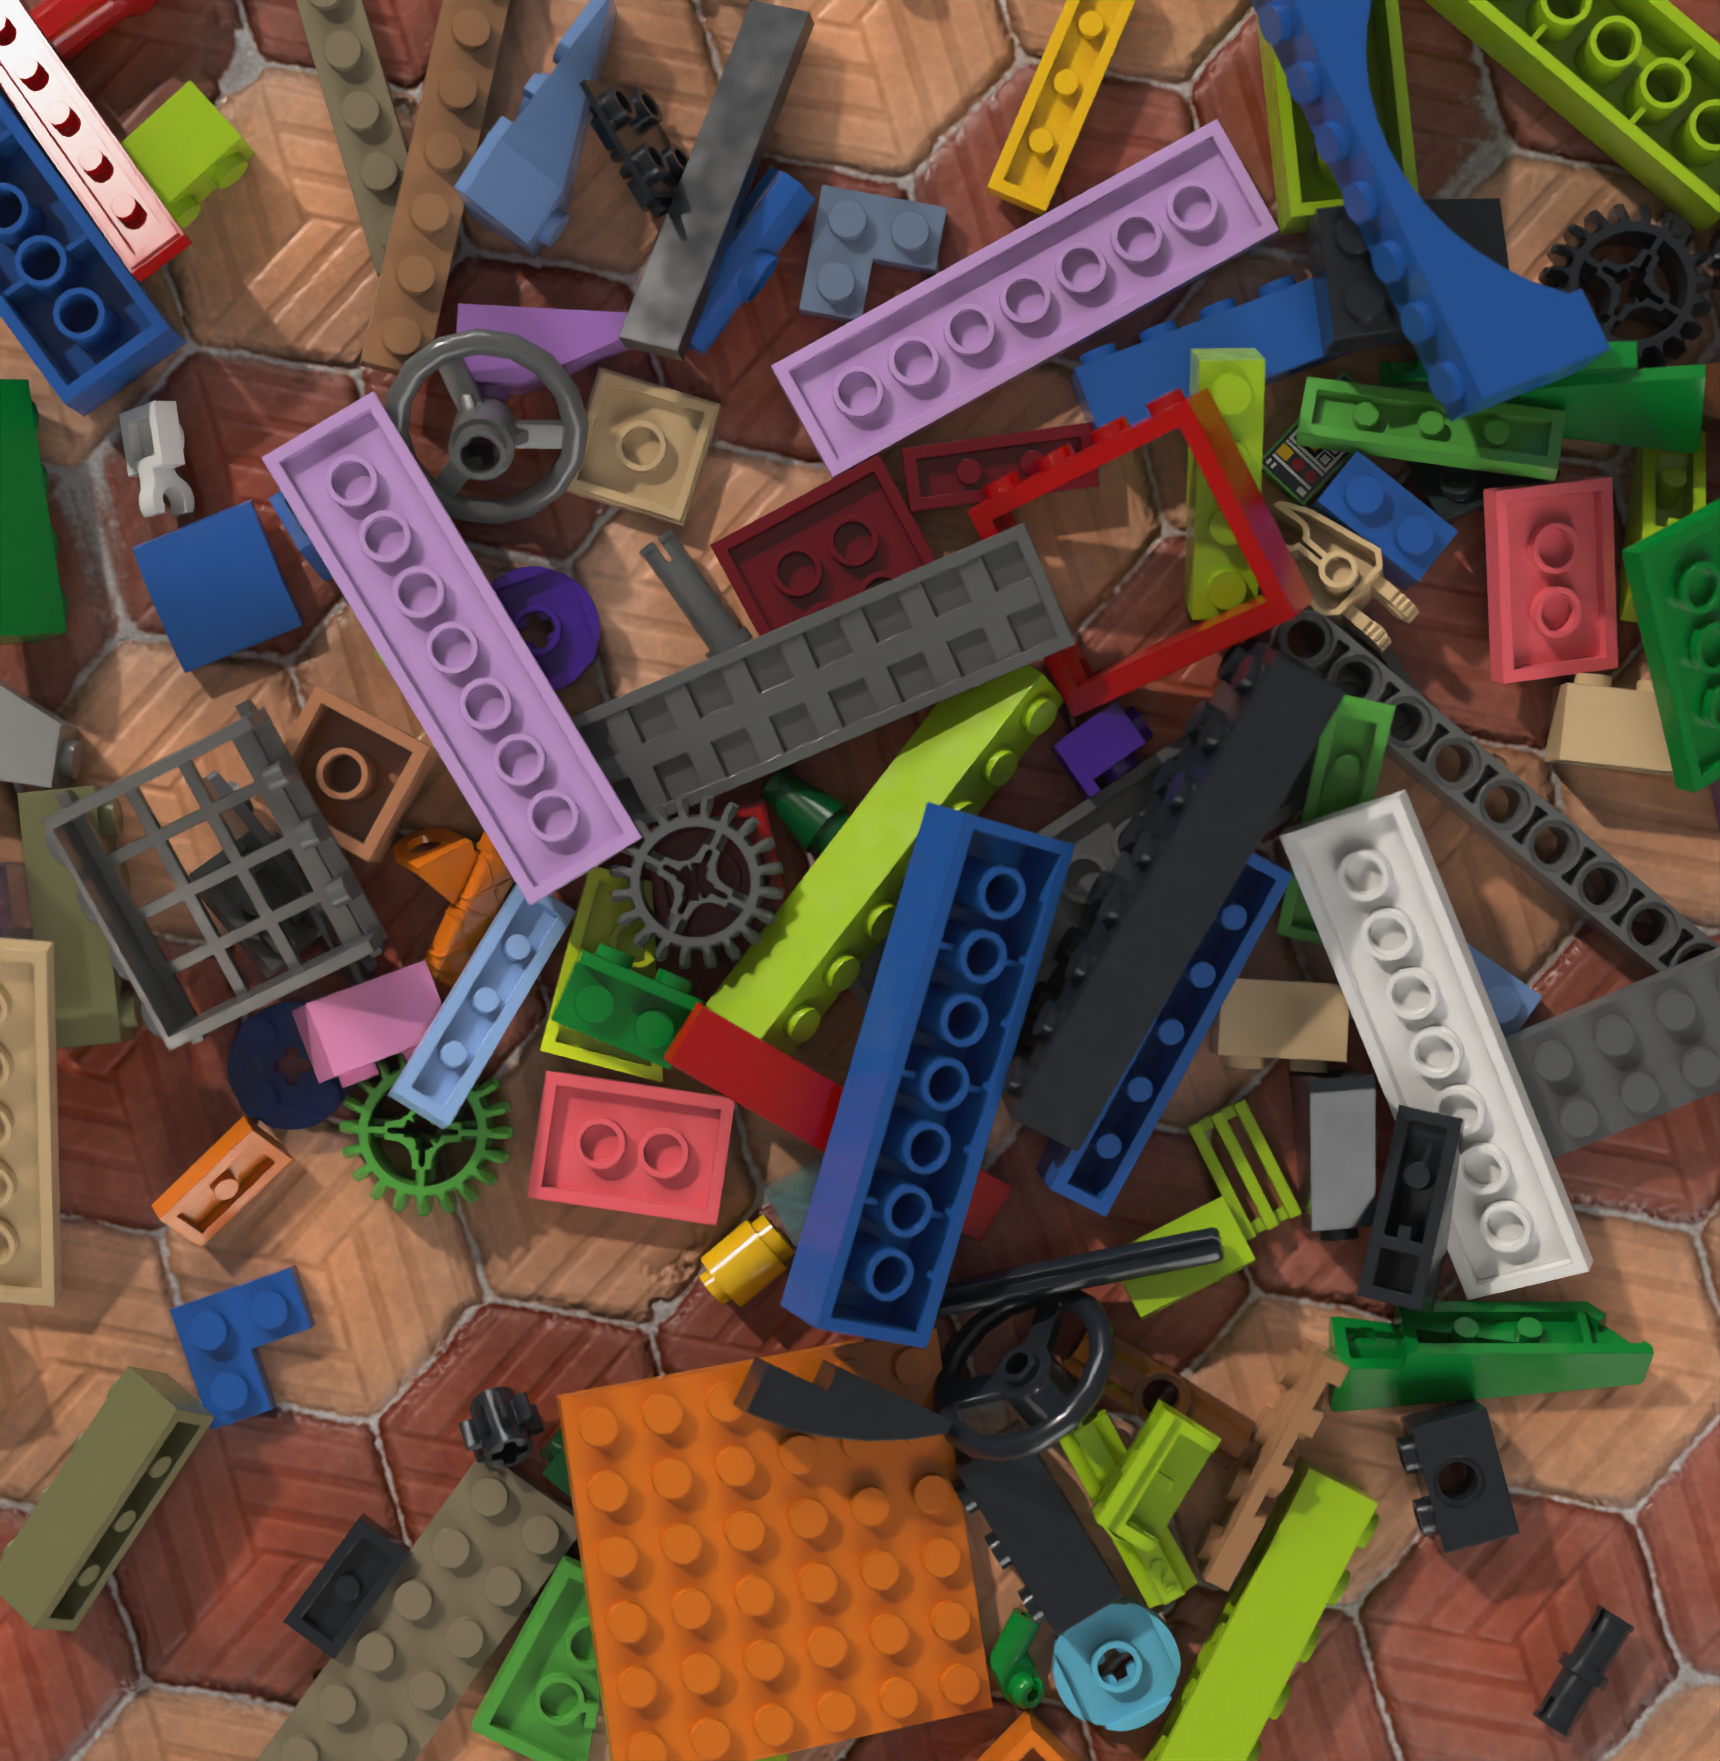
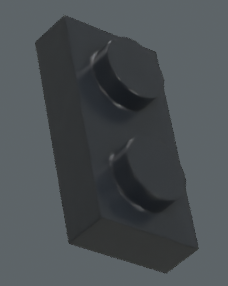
M363 1513L283 1622L335 1660L412 1555L410 1552L411 1548Z

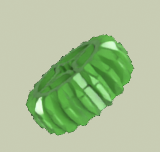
M402 1052L397 1055L399 1069L396 1068L389 1058L379 1060L375 1064L382 1080L379 1081L373 1076L357 1083L368 1094L367 1099L361 1096L350 1095L344 1100L345 1107L361 1114L360 1120H345L339 1125L340 1132L358 1134L359 1143H353L342 1149L344 1158H353L362 1154L367 1163L353 1172L352 1176L359 1182L368 1178L373 1173L380 1179L370 1192V1196L374 1200L382 1198L390 1188L397 1190L392 1201V1209L397 1212L405 1210L411 1196H416V1210L419 1216H428L431 1213L434 1196H437L444 1213L454 1212L457 1209V1199L454 1191L456 1189L469 1203L476 1201L480 1198V1194L472 1180L473 1177L489 1186H492L498 1180L496 1172L486 1164L487 1159L496 1163H506L510 1158L509 1151L493 1145L494 1138H511L515 1133L514 1126L508 1124L495 1125L494 1116L502 1115L512 1109L509 1100H502L493 1105L489 1102L487 1094L496 1091L502 1084L499 1078L489 1079L481 1086L475 1082L466 1099L474 1111L476 1121H469V1118L454 1117L450 1126L445 1129H456L457 1131H448L441 1136L431 1139L433 1146L428 1148V1145L425 1144L424 1134L414 1133L413 1129H399L424 1119V1117L411 1110L407 1116L379 1118L383 1103L407 1064V1060ZM379 1137L385 1138V1140L400 1142L407 1147L411 1154L412 1169L416 1170V1178L403 1173L392 1164L381 1146ZM463 1140L477 1141L470 1160L458 1174L446 1179L436 1180V1166L440 1164L441 1152L446 1143L461 1142Z

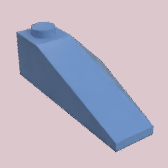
M590 0L560 39L553 56V63L557 64L550 75L546 72H542L540 75L536 72L523 88L524 98L518 110V117L514 122H511L501 116L454 186L472 219L533 258L537 256L543 245L549 248L555 245L564 232L570 218L565 213V210L569 206L592 115L590 111L592 105L579 83L583 80L600 82L617 16L614 0Z

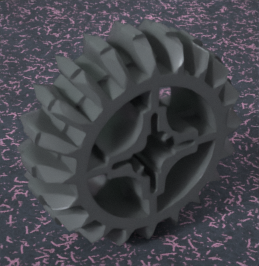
M685 795L676 798L679 817L670 819L667 810L660 803L652 806L653 816L659 823V826L651 830L645 822L635 819L633 821L634 825L644 839L638 847L630 845L621 851V853L633 857L630 867L611 865L609 869L611 876L628 877L629 889L611 891L609 894L610 900L612 902H623L631 899L634 910L623 913L618 917L617 920L620 926L631 925L640 919L645 928L636 934L633 943L637 947H642L649 942L653 935L662 940L654 954V959L659 962L665 961L669 956L672 946L681 948L678 960L679 967L682 969H689L691 967L693 950L703 951V962L707 969L715 968L717 966V956L714 947L724 945L726 953L732 961L739 959L742 954L734 938L741 933L748 942L755 946L758 945L762 937L758 931L750 926L754 917L768 924H773L776 920V915L772 911L760 907L762 898L782 899L784 893L783 889L778 887H764V875L782 873L783 865L781 862H771L762 865L759 855L775 847V842L771 837L762 839L755 845L748 839L758 829L760 821L755 817H751L746 820L740 829L732 825V822L738 815L739 806L733 802H730L725 807L721 819L713 817L715 803L714 797L710 795L703 796L700 814H691L690 802ZM690 828L711 829L705 844L702 845L696 856L688 861H676L654 851L664 839L678 831ZM729 838L739 847L748 863L751 877L749 897L729 887L719 876V861ZM712 850L713 854L707 864L709 870L706 879L714 884V888L726 893L728 898L724 899L714 893L705 898L702 893H699V901L690 900L682 914L681 909L687 899L685 896L687 885L679 880V876L669 872L666 867L669 865L679 871H683L688 866L691 871H694V864H704L709 852ZM646 868L665 878L674 889L675 899L665 925L654 915L647 902L644 891V873ZM705 903L719 904L740 914L730 926L716 934L708 936H688L682 934L693 913Z

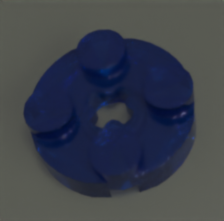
M306 1002L275 1004L248 1018L238 1029V1034L232 1042L229 1051L228 1076L231 1088L238 1098L239 1106L248 1116L257 1118L274 1128L297 1130L322 1123L341 1108L345 1098L351 1095L356 1086L355 1083L342 1088L339 1077L318 1083L311 1062L310 1071L299 1074L298 1084L289 1083L286 1073L278 1072L277 1062L280 1059L286 1058L287 1048L289 1047L298 1048L299 1058L309 1059L291 1012L303 1006Z

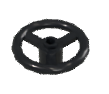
M1076 1290L984 1308L966 1322L946 1345L941 1358L943 1369L937 1375L933 1385V1412L953 1421L948 1433L943 1434L946 1441L976 1460L1011 1462L1046 1451L1077 1429L1102 1398L1115 1363L1114 1327L1099 1300L1083 1290ZM1036 1309L1026 1343L1010 1350L998 1364L996 1372L960 1380L968 1358L988 1332L1014 1315ZM1065 1310L1081 1319L1089 1335V1358L1079 1384L1076 1383L1052 1355ZM1004 1399L1031 1428L1006 1436L981 1434L965 1423L959 1410Z

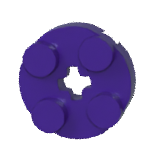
M527 566L514 569L492 582L491 586L519 632L528 628L526 617L531 614L537 613L543 622L553 621L555 631L547 635L548 645L537 649L533 641H526V644L556 693L578 682L596 662L602 635L597 607L584 587L564 573L541 566Z

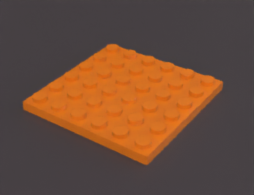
M934 1327L927 1349L871 1338H862L759 1357L813 1383L822 1361L826 1360L933 1411V1385L936 1377L943 1369L937 1328ZM754 1359L556 1395L610 1761H754L993 1708L963 1504L951 1484V1481L959 1477L955 1467V1449L953 1445L946 1441L944 1435L940 1434L911 1440L859 1441L814 1435L785 1428L759 1418L733 1404Z

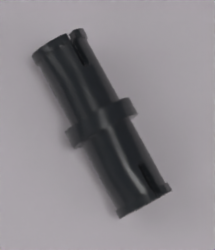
M1597 1605L1595 1614L1571 1654L1563 1652L1558 1661L1563 1667L1538 1709H1535L1533 1712L1535 1717L1568 1738L1571 1736L1573 1727L1596 1689L1599 1688L1602 1691L1605 1689L1609 1682L1605 1674L1628 1635L1635 1629V1627L1600 1605Z

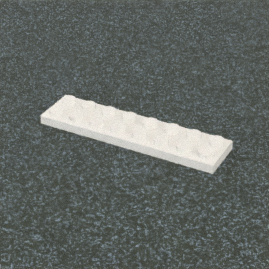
M1406 789L1286 828L1279 837L1394 1120L1396 1121L1399 1105L1465 1119L1447 1250L1467 1299L1471 1300L1589 1272L1593 1258Z

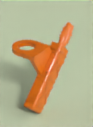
M427 828L410 833L398 840L393 846L395 861L399 865L416 873L450 903L448 909L445 910V916L431 946L427 949V954L422 961L426 960L433 981L453 988L502 907L514 882V878L485 831L479 843L477 842V847L474 849L471 840L446 828ZM424 843H440L437 847L428 851L409 852L414 847Z

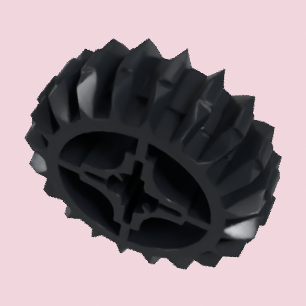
M1617 204L1609 210L1607 219L1598 210H1594L1584 217V228L1574 223L1571 224L1563 232L1566 244L1555 243L1547 252L1548 258L1555 266L1545 267L1541 270L1538 280L1548 287L1568 294L1579 290L1578 283L1580 280L1582 282L1580 288L1591 295L1596 304L1595 317L1607 342L1637 341V369H1642L1643 364L1646 368L1666 367V356L1677 360L1687 353L1684 339L1693 341L1701 336L1703 327L1695 318L1704 317L1711 312L1713 304L1697 294L1711 288L1714 278L1708 275H1696L1695 271L1697 267L1707 261L1708 253L1702 251L1689 255L1685 246L1694 238V231L1686 230L1675 238L1669 233L1674 223L1673 215L1666 214L1653 225L1651 224L1649 205L1640 206L1630 220L1625 206ZM1609 245H1624L1638 249L1635 256L1626 264H1617L1606 258L1600 263L1588 256L1589 252ZM1657 264L1667 279L1670 295L1663 292L1655 281L1654 270ZM1635 272L1629 283L1631 287L1627 295L1631 300L1614 312L1621 300L1618 298L1622 291L1619 283ZM1624 319H1631L1643 325L1650 321L1661 328L1655 336L1639 340L1622 339L1611 335Z

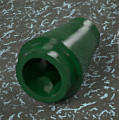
M786 768L779 770L769 780L760 795L769 803V807L807 854L814 851L820 856L851 816L847 813L849 805L801 777L793 775Z

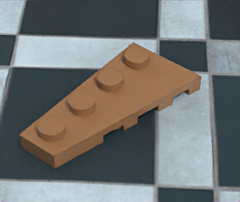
M1306 1338L1300 1351L1292 1348L1286 1356L1277 1382L1283 1385V1388L1273 1409L1264 1406L1260 1411L1250 1436V1441L1256 1443L1245 1466L1239 1463L1235 1465L1225 1484L1222 1498L1227 1500L1228 1503L1218 1524L1212 1521L1208 1522L1198 1540L1195 1557L1200 1559L1197 1567L1204 1580L1226 1591H1229L1266 1523L1267 1509L1260 1506L1266 1495L1274 1499L1280 1492H1283L1294 1472L1293 1464L1296 1453L1291 1450L1297 1438L1303 1440L1306 1436L1312 1438L1324 1417V1410L1321 1409L1323 1389L1327 1382L1340 1388L1350 1369L1329 1348Z

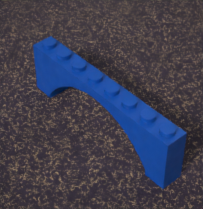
M1250 0L1258 16L1260 31L1264 39L1273 47L1287 77L1289 92L1303 110L1315 136L1317 151L1320 157L1328 163L1342 192L1346 212L1357 224L1372 255L1374 271L1378 278L1385 283L1400 314L1403 332L1413 342L1429 375L1432 393L1442 403L1450 422L1573 375L1611 349L1582 289L1568 294L1535 283L1503 268L1479 253L1451 231L1430 210L1405 178L1388 148L1376 117L1369 89L1366 38L1367 22L1372 0Z

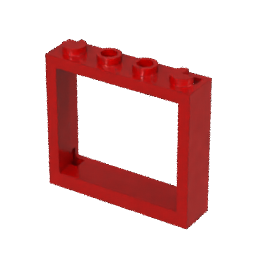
M1180 387L1156 398L1145 405L1150 414L1149 417L1130 426L1126 416L1123 415L1090 432L1089 434L1095 444L1075 453L1070 443L1053 450L1035 460L1040 471L1024 480H1021L1017 470L1004 475L998 480L982 487L987 499L967 511L981 539L984 540L1017 525L1011 513L1012 510L1180 427L1263 595L1095 672L1092 671L1077 640L1075 645L1044 657L1043 660L1073 717L1293 619L1314 600L1208 387L1186 398Z

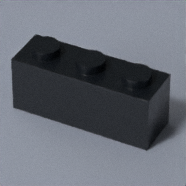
M1018 1419L993 1435L1006 1436L1025 1430V1428ZM965 1453L956 1457L955 1467L959 1477L951 1481V1484L967 1512L972 1515L981 1510L993 1531L985 1535L984 1538L1003 1570L1011 1565H1014L1026 1584L1025 1587L1017 1592L1037 1625L1047 1619L1058 1636L1123 1596L1117 1579L1040 1453L1011 1462L976 1460Z

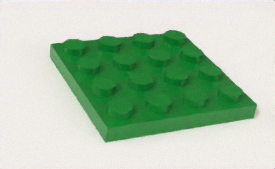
M1720 498L1622 550L1676 788L1693 793L1720 779Z

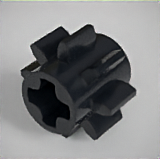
M494 1387L478 1394L469 1406L472 1419L459 1423L466 1450H473L477 1462L481 1463L487 1460L490 1466L496 1468L511 1467L527 1459L534 1448L531 1436L544 1431L536 1404H530L526 1392L523 1391L516 1395L515 1391L509 1387Z

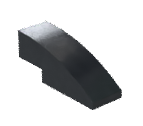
M755 1356L733 1403L749 1414L785 1428L828 1438L859 1441L911 1440L946 1434L953 1423L948 1418L826 1360L822 1361L815 1379L811 1383Z

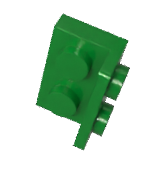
M601 942L595 953L580 948L550 1019L670 1070L672 1065L663 1057L696 1003L703 1004L704 1002L699 997L690 994L694 982L662 968L658 969L655 978L635 971L631 967L636 957Z

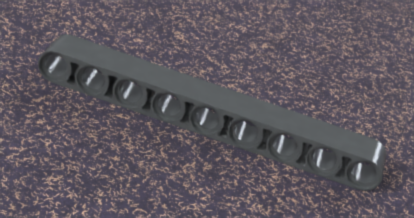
M1303 610L1297 617L1269 630L1267 643L1316 669L1335 685H1337V675L1340 669L1346 664H1351L1358 668L1364 680L1363 689L1357 696L1358 698L1394 706L1400 705L1406 708L1413 721L1412 730L1401 741L1389 734L1385 755L1646 974L1652 976L1680 964L1684 956L1690 951L1694 950L1699 956L1720 947L1327 616L1318 611ZM1295 623H1302L1308 626L1315 638L1314 648L1306 658L1294 655L1287 643L1288 632ZM1445 746L1453 748L1458 753L1461 761L1460 770L1451 781L1442 779L1437 773L1435 766L1436 757ZM1495 787L1501 788L1506 793L1509 801L1506 815L1497 822L1491 820L1485 810V799L1488 793ZM1544 828L1550 829L1557 841V848L1553 857L1546 862L1540 861L1534 851V840L1537 834ZM1597 869L1604 877L1605 888L1601 897L1591 903L1584 896L1583 881L1590 871ZM1647 910L1653 921L1652 932L1646 940L1638 943L1632 934V921L1640 911Z

